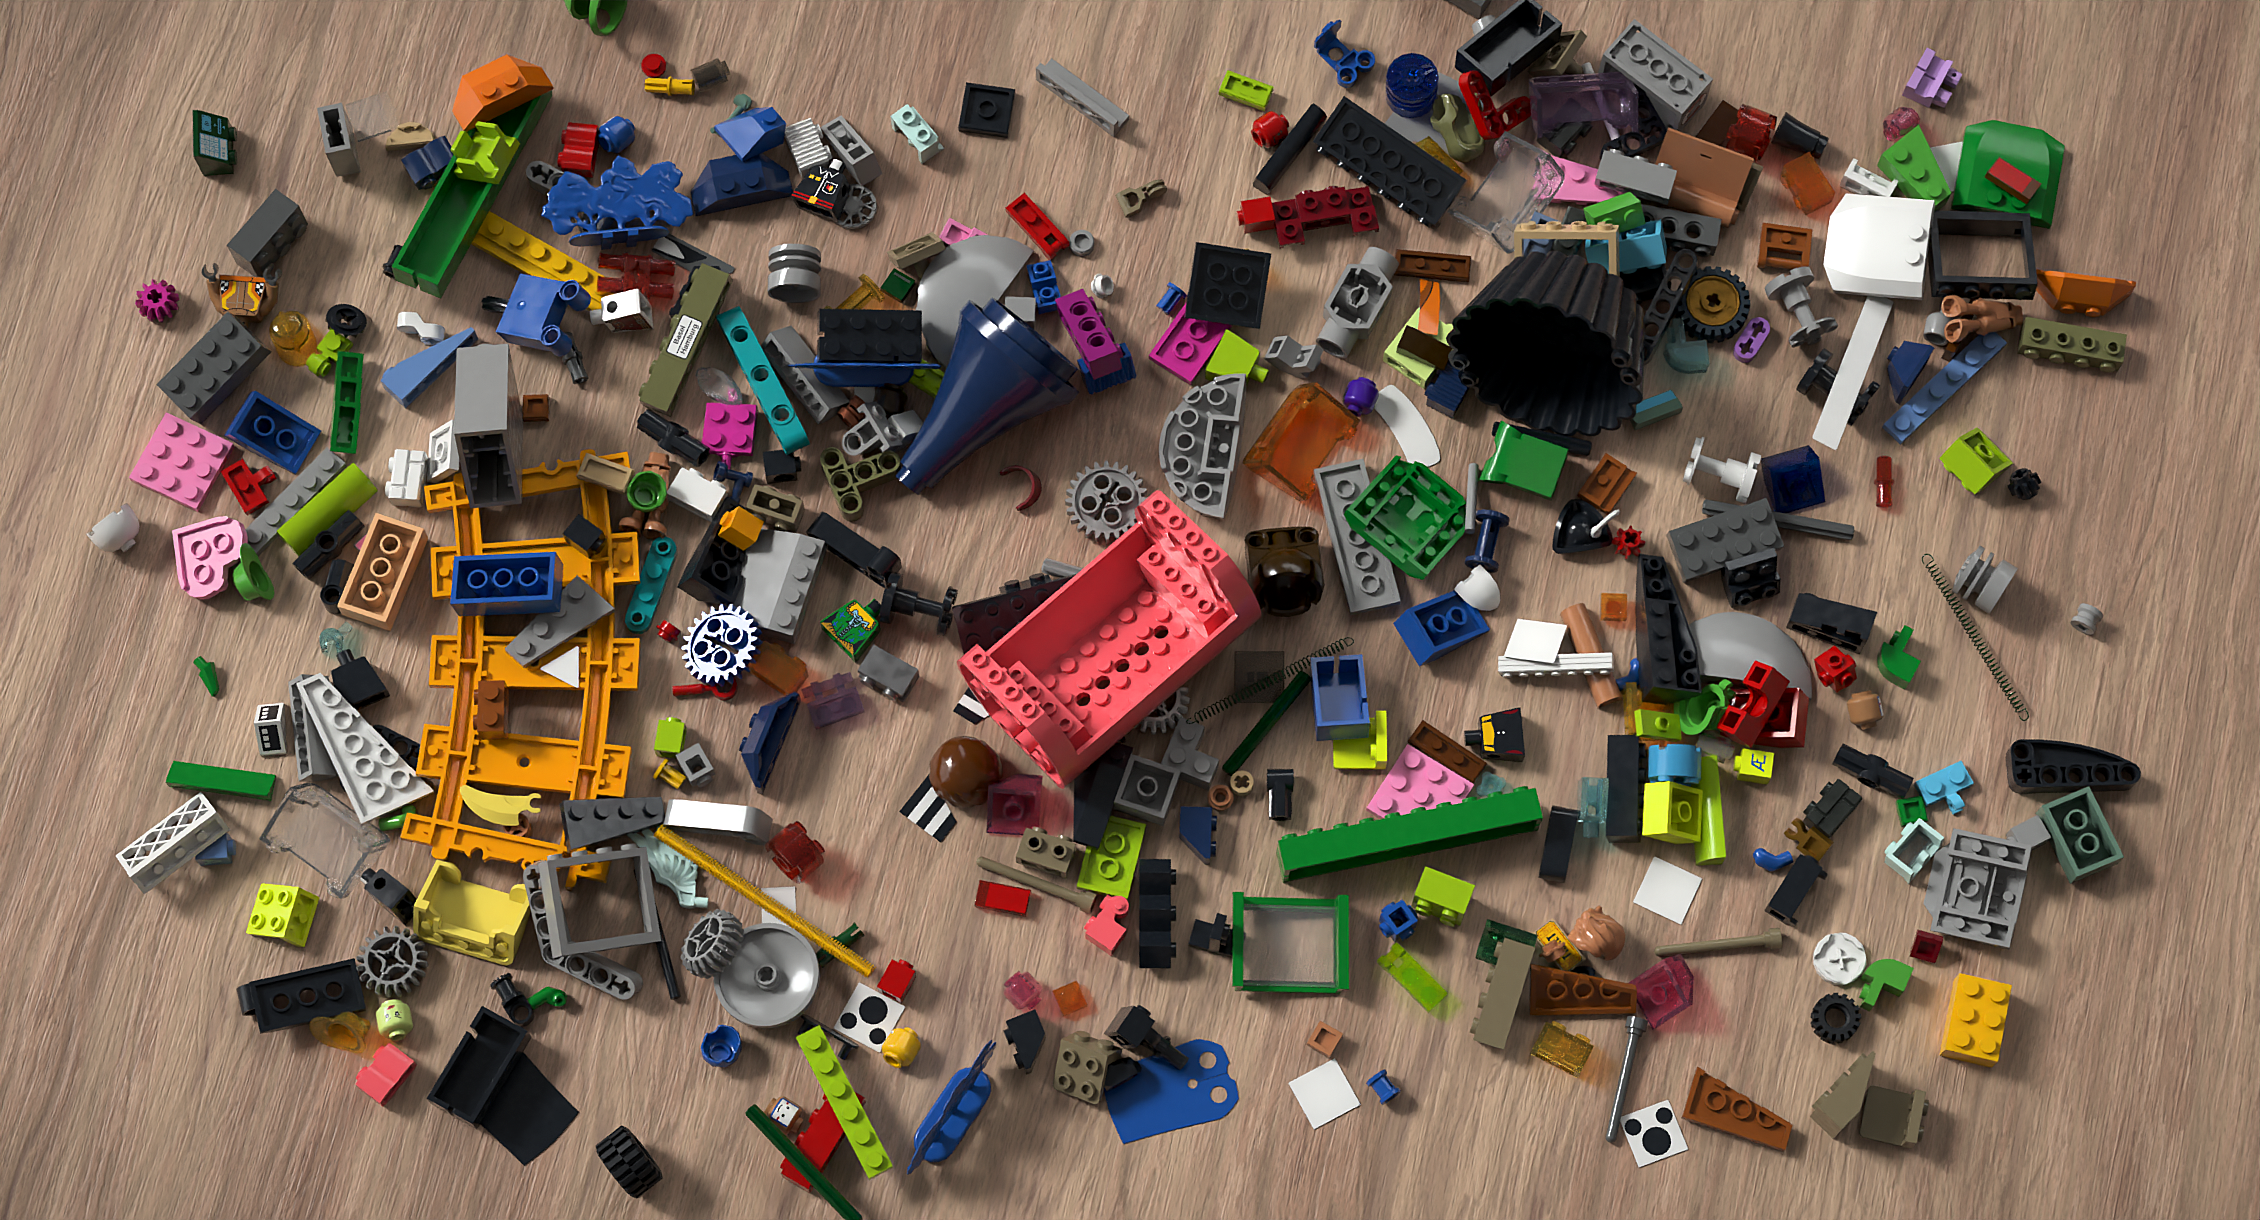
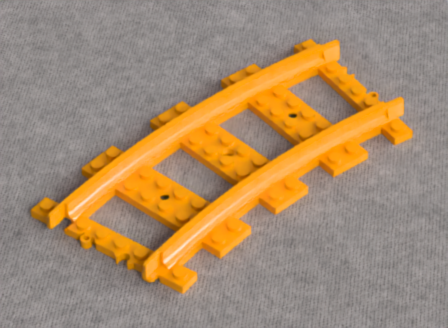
M593 449L581 451L580 460L563 462L558 459V465L555 470H547L545 462H542L539 467L522 469V497L581 488L583 516L602 530L606 538L604 541L605 546L597 555L594 554L590 559L568 544L564 537L483 544L480 507L470 508L462 473L455 474L452 482L424 486L428 513L453 509L456 546L431 548L433 599H451L454 556L556 552L564 564L562 590L578 575L615 608V586L641 584L638 533L612 534L608 490L577 478L586 453L596 456ZM628 452L598 456L631 468ZM614 612L609 616H604L596 621L595 625L588 628L587 637H574L566 643H561L553 648L552 652L539 659L537 666L529 665L524 669L505 651V648L517 636H485V615L458 616L457 635H432L429 687L454 688L450 726L424 724L416 775L417 777L441 779L432 818L407 813L400 838L404 841L433 846L432 856L444 862L448 859L450 850L466 853L469 859L472 858L474 851L481 850L483 851L482 859L484 862L494 859L518 864L522 861L521 866L523 870L527 868V864L532 865L540 860L547 861V856L562 854L563 858L572 857L571 853L567 852L564 829L560 845L460 824L465 802L461 796L460 787L468 785L470 782L569 793V800L598 799V797L625 798L632 748L606 743L612 691H638L640 638H615ZM579 647L578 688L540 669L573 648ZM505 680L509 689L584 690L579 741L508 733V739L481 740L477 730L473 729V715L478 714V705H474L473 694L474 689H478V681ZM521 759H529V765L527 767H521ZM586 846V847L577 849V851L587 850L588 848H587V846ZM587 851L588 855L597 854L596 852ZM612 860L569 866L565 884L567 891H572L578 877L606 883Z

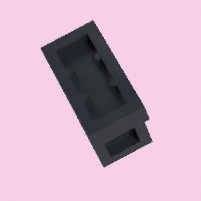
M1217 913L1214 924L1195 919L1188 946L1232 958V929H1230V924H1226L1227 915ZM1244 933L1243 936V945L1246 938V933Z

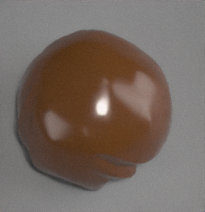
M957 736L947 740L938 748L930 761L929 779L935 793L940 799L946 800L954 807L960 805L970 808L975 805L985 804L990 799L992 793L998 790L1000 779L1003 777L1002 763L997 752L985 741L971 736Z

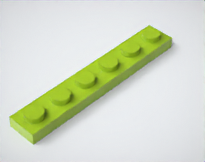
M820 1025L797 1036L796 1039L868 1179L871 1180L892 1169L893 1165Z

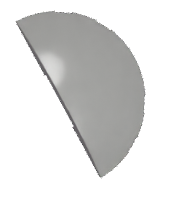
M978 235L951 244L929 264L918 286L916 310H922V333L926 340V346L945 368H947L959 325V313L968 300H971L983 308L992 297L999 300L1034 250L1007 237Z
M1246 374L1218 376L1214 378L1213 382L1202 387L1197 385L1182 397L1183 401L1175 411L1169 413L1160 436L1159 459L1169 487L1181 501L1185 502L1193 510L1213 518L1225 519L1235 484L1244 426Z
M1723 612L1712 614L1689 624L1697 647L1701 683L1708 684L1709 681L1720 683L1722 680L1727 679L1733 685L1747 687L1742 682L1756 660L1774 667L1790 681L1787 688H1800L1809 700L1812 699L1810 671L1801 650L1789 635H1786L1773 623L1746 613Z

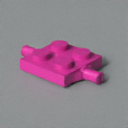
M736 387L729 388L728 402L706 404L702 443L710 448L709 453L722 457L721 462L726 463L728 469H731L732 458L753 456L758 416L757 405L741 404L738 402L740 389Z

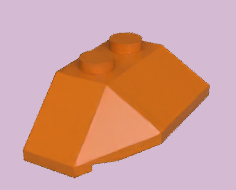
M506 54L462 76L452 112L462 130L467 132L475 128L477 121L487 122L553 90L554 87L542 67Z
M2036 269L2038 282L2036 291L2053 310H2060L2064 314L2077 312L2085 313L2089 317L2103 316L2129 297L2136 287L2135 281Z

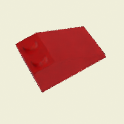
M1800 688L1785 689L1757 737L1755 745L1777 748H1804L1809 698ZM1731 689L1736 693V696L1728 701L1731 703V706L1742 709L1748 702L1749 689ZM1720 731L1721 740L1732 741Z

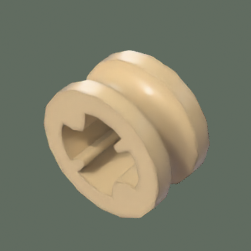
M1247 771L1235 772L1230 780L1232 792L1237 796L1248 795L1253 789V777ZM1245 778L1248 780L1246 782L1247 788L1243 786L1240 788L1236 787V779L1243 780Z

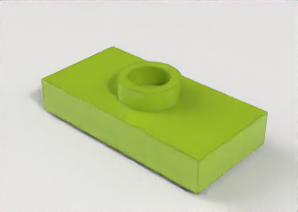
M1227 70L1218 95L1265 112L1274 87Z
M1644 709L1634 711L1637 737L1672 742L1682 740L1680 716L1678 714Z

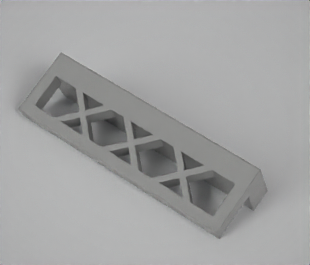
M1052 58L1045 66L1040 63L1036 67V80L1111 136L1115 137L1129 120L1127 113Z

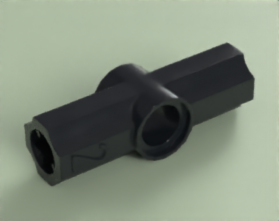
M646 409L637 420V428L658 441L657 445L669 453L678 454L696 467H700L706 462L710 455V448L689 435V431L685 427L666 420L651 409Z
M348 510L328 530L318 533L315 542L292 564L305 578L310 580L328 561L340 556L342 548L365 527L364 524ZM334 541V545L330 549H323V545L326 542Z
M1842 743L1832 765L1857 776V780L1871 788L1879 787L1901 799L1905 798L1914 779L1890 767L1885 759L1873 754L1866 755Z

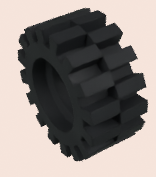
M1838 993L1827 994L1814 1006L1810 1016L1812 1018L1811 1027L1815 1028L1814 1033L1816 1035L1819 1034L1821 1040L1827 1039L1829 1040L1828 1043L1832 1044L1834 1042L1842 1043L1844 1040L1850 1039L1859 1028L1861 1014L1858 1011L1860 1008L1858 1005H1854L1855 1001L1852 998L1850 1000L1846 998V994H1842V996L1838 995ZM1828 1010H1841L1846 1018L1845 1024L1839 1028L1830 1026L1826 1021Z

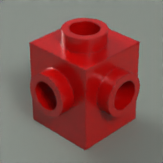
M1835 645L1814 659L1819 680L1825 687L1830 686L1836 693L1850 686L1857 679L1854 659L1849 654H1843Z

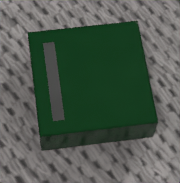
M894 268L880 287V290L898 302L903 303L916 283L914 279Z

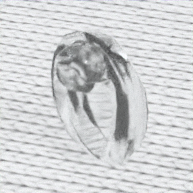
M700 367L697 369L695 376L698 379V384L709 398L727 405H740L742 403V393L735 381L727 373L713 367Z

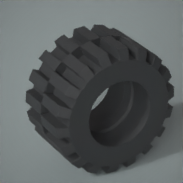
M621 1125L596 1145V1151L601 1161L630 1196L636 1199L663 1179L662 1172L654 1159L628 1128Z

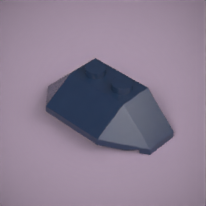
M761 153L744 161H741L737 155L709 160L690 193L695 216H701L791 197L793 190L789 171Z
M796 692L761 706L758 714L754 713L749 723V728L752 729L749 736L744 737L740 744L739 751L742 752L744 764L757 793L761 795L764 793L800 705L801 698Z

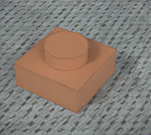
M1319 1021L1307 1042V1046L1330 1058L1343 1033Z

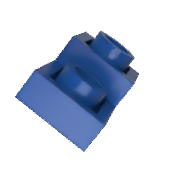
M1051 260L1026 265L1033 296L1036 298L1038 313L1043 314L1057 311L1055 299L1060 298L1061 295Z

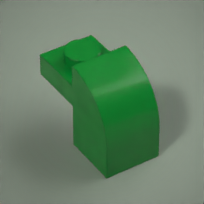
M1904 625L1901 632L1897 630L1894 632L1889 644L1883 642L1877 654V665L1880 673L1889 682L1904 690L1909 685L1921 662L1903 652L1914 629Z

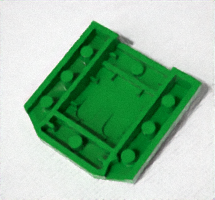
M1996 120L1966 126L1951 209L1977 212L1978 210L1983 212L2030 213L2032 226L2050 229L2053 221L2065 145L2041 129ZM1998 157L2041 183L2040 188L2028 204H2025L1985 178L1987 171Z
M1396 455L1345 511L1344 516L1351 529L1408 576L1424 580L1465 533L1466 501L1460 493L1423 463L1414 461L1412 464L1400 460L1401 456Z

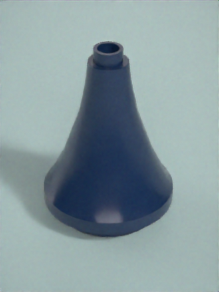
M992 297L983 308L975 302L968 300L960 310L959 325L951 357L932 408L914 441L900 460L904 466L896 474V477L917 495H920L926 486L934 488L950 471L979 448L1029 419L1054 408L1070 404L1079 394V391L1069 382L1070 378L1078 370L1077 367L1031 326Z

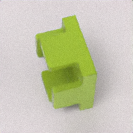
M477 121L475 127L479 132H475L471 139L466 131H460L451 147V152L457 158L455 162L457 167L454 173L458 178L499 184L520 143L515 137L504 135L498 125Z

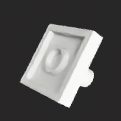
M454 420L447 422L430 433L427 482L438 483L459 470L460 459L454 436Z

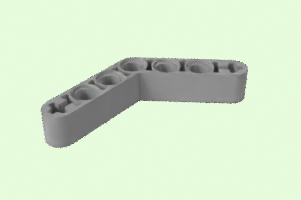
M545 860L537 861L524 870L523 880L544 961L619 999H629L638 993L643 986L640 974L596 952L558 958L552 957L545 905L541 900L543 892L542 888L539 889L541 887L540 875H536V873H539L538 863ZM562 904V910H563V917H564V923H565V930H566L567 942H568V944L576 943V942H574V941L571 940L570 933H569V929H568V925H567V921H566V917H565V912H564V908H563V904ZM577 957L583 959L585 963L584 968L578 965ZM600 968L607 971L608 979H604L601 976Z

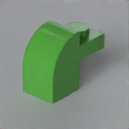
M1882 959L1871 964L1860 978L1870 983L1869 985L1865 983L1861 990L1859 998L1863 1000L1860 1007L1870 1011L1874 1007L1881 989L1900 997L1914 968L1894 959Z

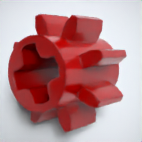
M1631 525L1625 531L1619 528L1617 531L1618 537H1614L1612 540V544L1617 545L1615 553L1624 555L1625 559H1628L1632 554L1638 557L1641 552L1639 548H1643L1646 541L1641 540L1640 535L1642 531L1637 532Z

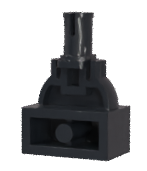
M1137 1005V1007H1121L1104 1032L1106 1036L1124 1049L1137 1048L1140 1044L1153 1052L1152 1057L1158 1059L1162 1057L1178 1070L1185 1066L1189 1058L1171 1045V1038L1169 1036L1163 1038L1152 1028L1155 1020L1149 1017L1151 1013L1141 1005Z

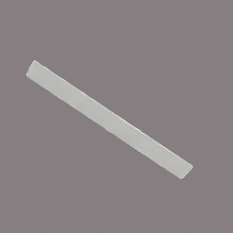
M1867 296L1812 436L1814 440L1834 450L1839 445L1892 308L1893 301L1886 297Z

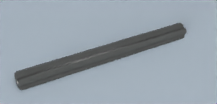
M1706 499L1702 505V513L1715 516L1741 507V505ZM1772 511L1778 528L1845 540H1852L1854 536L1853 525Z

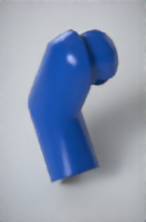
M1758 848L1753 853L1755 863L1771 872L1793 863V858L1789 851L1775 856L1763 848Z

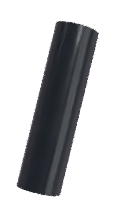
M1314 103L1310 105L1258 173L1253 182V187L1265 194H1269L1327 119L1326 113Z

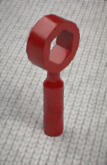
M734 678L732 688L728 693H719L716 688L717 683L714 687L704 684L672 686L673 696L703 694L704 692L712 691L716 698L726 701L736 695L738 686Z

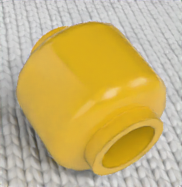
M908 1027L893 1029L881 1047L884 1060L895 1068L909 1066L921 1049L917 1033Z

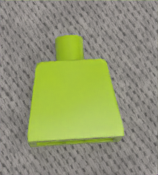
M1226 329L1205 370V379L1214 381L1215 377L1222 375L1246 374V386L1250 378L1263 384L1269 374V370L1257 365L1260 360V351Z

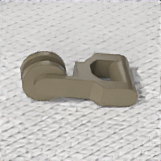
M1154 180L1137 189L1129 187L1117 193L1115 196L1125 217L1128 218L1141 212L1143 203L1147 201L1143 193L1144 191L1148 192L1150 198H1157L1166 193L1167 187L1164 180ZM1131 195L1139 198L1138 204L1133 207L1127 198Z

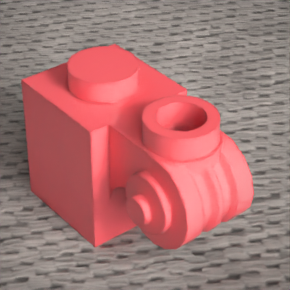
M1107 895L1099 906L1102 911L1097 917L1092 916L1084 929L1087 930L1085 932V939L1112 956L1126 936V929L1116 923L1115 918L1122 919L1128 915L1129 903L1125 897H1111Z

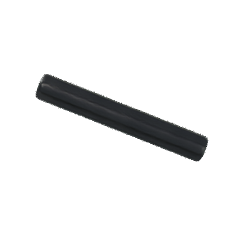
M1494 422L1492 436L1496 435L1500 422ZM1509 424L1522 434L1568 449L1571 453L1585 456L1590 455L1591 441Z

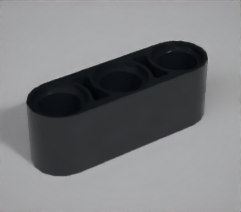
M1552 805L1538 878L1565 883L1578 810Z

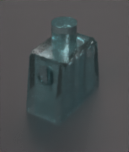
M1582 777L1578 780L1577 822L1584 823L1583 837L1599 838V823H1604L1607 819L1609 778ZM1588 805L1596 808L1595 815L1588 812Z

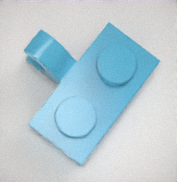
M1959 761L1916 781L1914 786L1918 794L1923 797L1926 807L1945 799L1950 811L1954 815L1963 811L1962 808L1965 807L1962 798L1957 793L1973 786L1974 782L1963 762Z

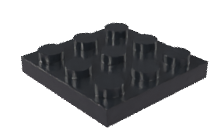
M1195 242L1184 318L1260 329L1271 253Z

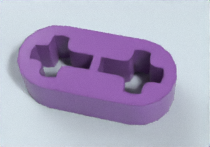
M1756 317L1747 324L1733 349V355L1739 362L1748 363L1755 358L1770 331V325L1767 320ZM1759 325L1762 327V332H1759L1756 338L1752 336L1754 328H1757ZM1749 342L1751 343L1749 352L1744 355L1741 353V350Z

